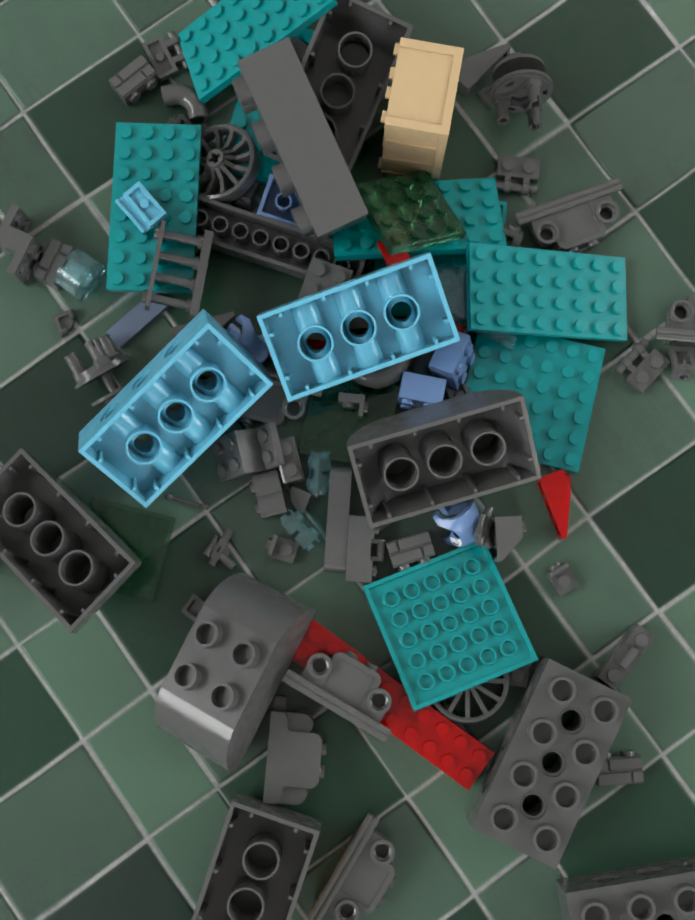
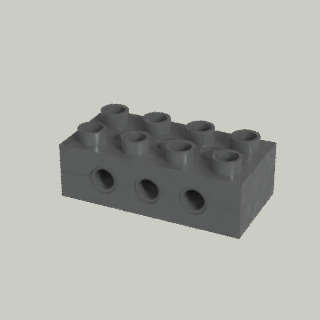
M540 656L527 683V688H525L466 816L471 827L556 869L627 713L632 698L560 663ZM573 710V722L569 726L563 727L561 723L563 713ZM549 752H555L556 759L553 765L544 768L542 766L544 755ZM528 795H537L536 804L530 809H524L523 800Z
M695 856L556 879L563 920H656L662 914H666L665 920H695Z

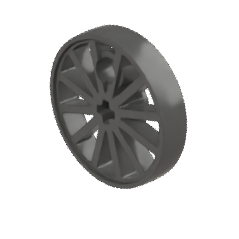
M219 124L202 132L201 150L205 148L208 154L207 157L201 156L199 195L224 204L232 202L244 195L256 180L260 168L259 150L251 136L239 126ZM229 135L224 146L223 136ZM238 136L242 137V140L235 145ZM215 139L216 148L212 150L208 143ZM248 146L250 147L249 152L241 154ZM250 161L248 167L238 165ZM231 171L244 174V176L238 181ZM227 176L235 184V186L229 190ZM220 183V193L215 194L217 187ZM208 185L206 192L201 193L200 191Z
M507 673L502 675L503 679H493L483 683L502 684L503 689L500 697L481 685L464 691V717L452 714L463 692L456 694L447 710L438 702L432 704V706L443 716L456 723L474 724L482 722L493 716L503 705L508 694L509 675ZM477 691L493 699L497 704L490 711H487ZM470 694L480 708L481 716L470 718Z

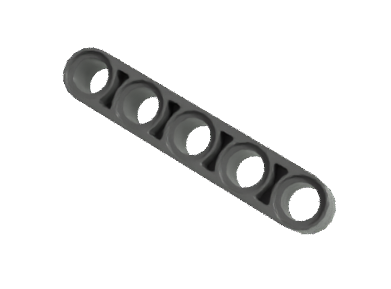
M330 467L324 572L346 573L352 467Z

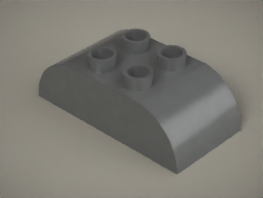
M337 0L338 5L320 17L301 65L351 173L386 93L387 86H389L391 81L389 79L390 68L396 66L397 56L393 55L395 43L400 44L401 37L409 38L413 25L360 0ZM276 152L267 155L268 157L276 161H279Z
M497 389L467 393L388 416L360 428L349 437L346 444L370 529L542 479L524 395L512 390Z
M20 448L0 469V558L70 633H77L141 565V561L60 478L23 448Z
M236 573L226 578L213 590L203 604L161 686L155 706L157 727L235 774L316 610L245 573Z

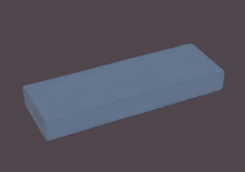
M140 302L107 330L106 333L122 349L169 307L151 302L148 311L145 310V303Z

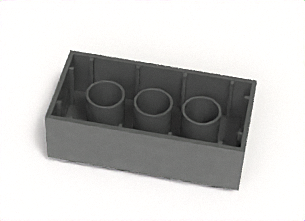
M287 37L237 61L241 76L231 80L235 94L245 115L256 110L260 117V120L251 124L254 135L264 156L273 152L277 154L280 163L271 167L273 176L283 197L295 193L300 206L292 209L291 212L302 238L313 234L318 243L363 222L369 214L290 38Z
M237 791L231 801L191 920H291L320 834L321 820L275 804L263 803L261 799Z

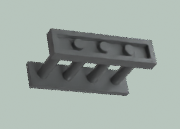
M161 220L160 227L156 226L154 239L158 241L149 288L143 291L141 303H145V310L148 311L151 302L185 309V312H189L188 319H193L200 309L214 231L205 230L204 236H199L198 238L166 231V221ZM166 239L197 246V249H201L200 257H195L194 259L162 252V241ZM162 260L193 267V270H197L196 278H191L190 280L157 273L158 262ZM157 281L189 288V291H193L192 299H187L186 301L152 294L154 283Z

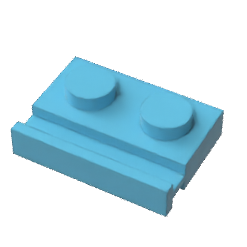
M140 181L122 194L123 196L120 199L115 200L116 204L143 235H146L147 231L153 229L161 220L168 216L166 211Z

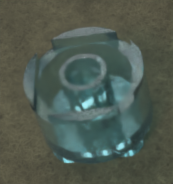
M77 249L66 257L68 262L65 267L62 265L59 267L55 281L71 295L83 301L91 291L96 292L100 288L102 282L99 280L105 272L106 266L85 251Z

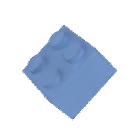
M270 173L256 214L297 227L291 212L292 209L300 206L295 193L283 197L273 174Z
M458 332L461 341L436 349L428 365L432 377L447 379L446 385L455 390L459 389L460 384H464L467 377L466 370L469 365L473 364L475 359L470 335Z
M403 371L396 404H400V407L403 409L412 410L413 407L419 408L443 401L447 379Z

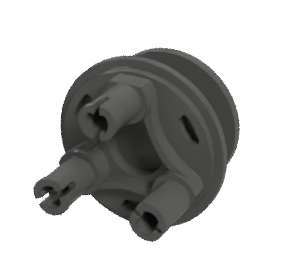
M521 52L512 53L501 60L492 72L494 84L490 88L489 96L491 103L495 106L497 123L500 125L509 123V113L525 112L528 116L529 130L537 131V125L539 129L542 128L541 106L552 95L553 82L550 76L545 73V64L541 58L532 54H522Z
M109 334L98 340L94 338L92 341L84 344L94 360V365L90 368L84 367L76 352L64 357L74 374L73 377L77 384L74 387L76 390L99 378L102 379L108 389L109 394L91 404L92 407L103 402L107 405L127 385L119 387L110 372L132 360L133 356L123 355L120 350L118 351Z

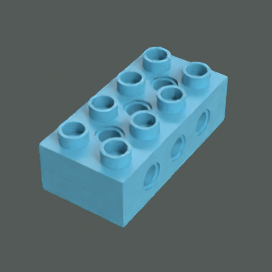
M430 252L422 253L263 311L256 316L288 402L461 341ZM401 301L406 302L410 305L409 315L404 319L395 318L391 314L394 304ZM356 317L364 318L368 322V329L362 334L353 333L349 328V322ZM316 332L321 333L326 339V345L323 348L314 349L308 343V336Z
M202 309L79 432L78 452L147 508L273 385L267 369L206 310ZM203 372H213L212 377L202 380L198 378ZM173 403L182 404L177 410L167 409ZM142 434L150 435V438L147 440L136 439Z

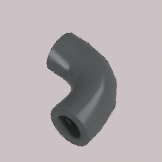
M185 84L161 86L165 107L175 105L185 107L189 121L193 124H203L209 121L208 107L206 103L199 101L194 88Z
M408 359L354 378L353 380L360 385L374 389L389 387L402 378L403 371L408 370L412 361Z

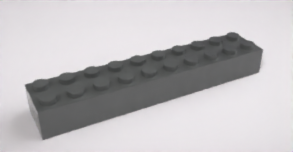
M199 195L197 237L204 236L205 230L214 231L211 250L302 280L305 279L312 257L353 270L351 279L362 276L368 259L335 261L332 238H326L317 243L313 234L302 238L298 228Z

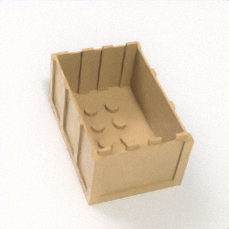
M403 37L400 38V44L395 43L393 55L397 56L396 66L391 67L389 79H392L393 82L392 87L387 86L385 98L389 99L387 111L383 110L381 116V123H385L382 141L383 154L382 158L379 157L378 162L381 175L416 181L439 180L450 131L464 48Z

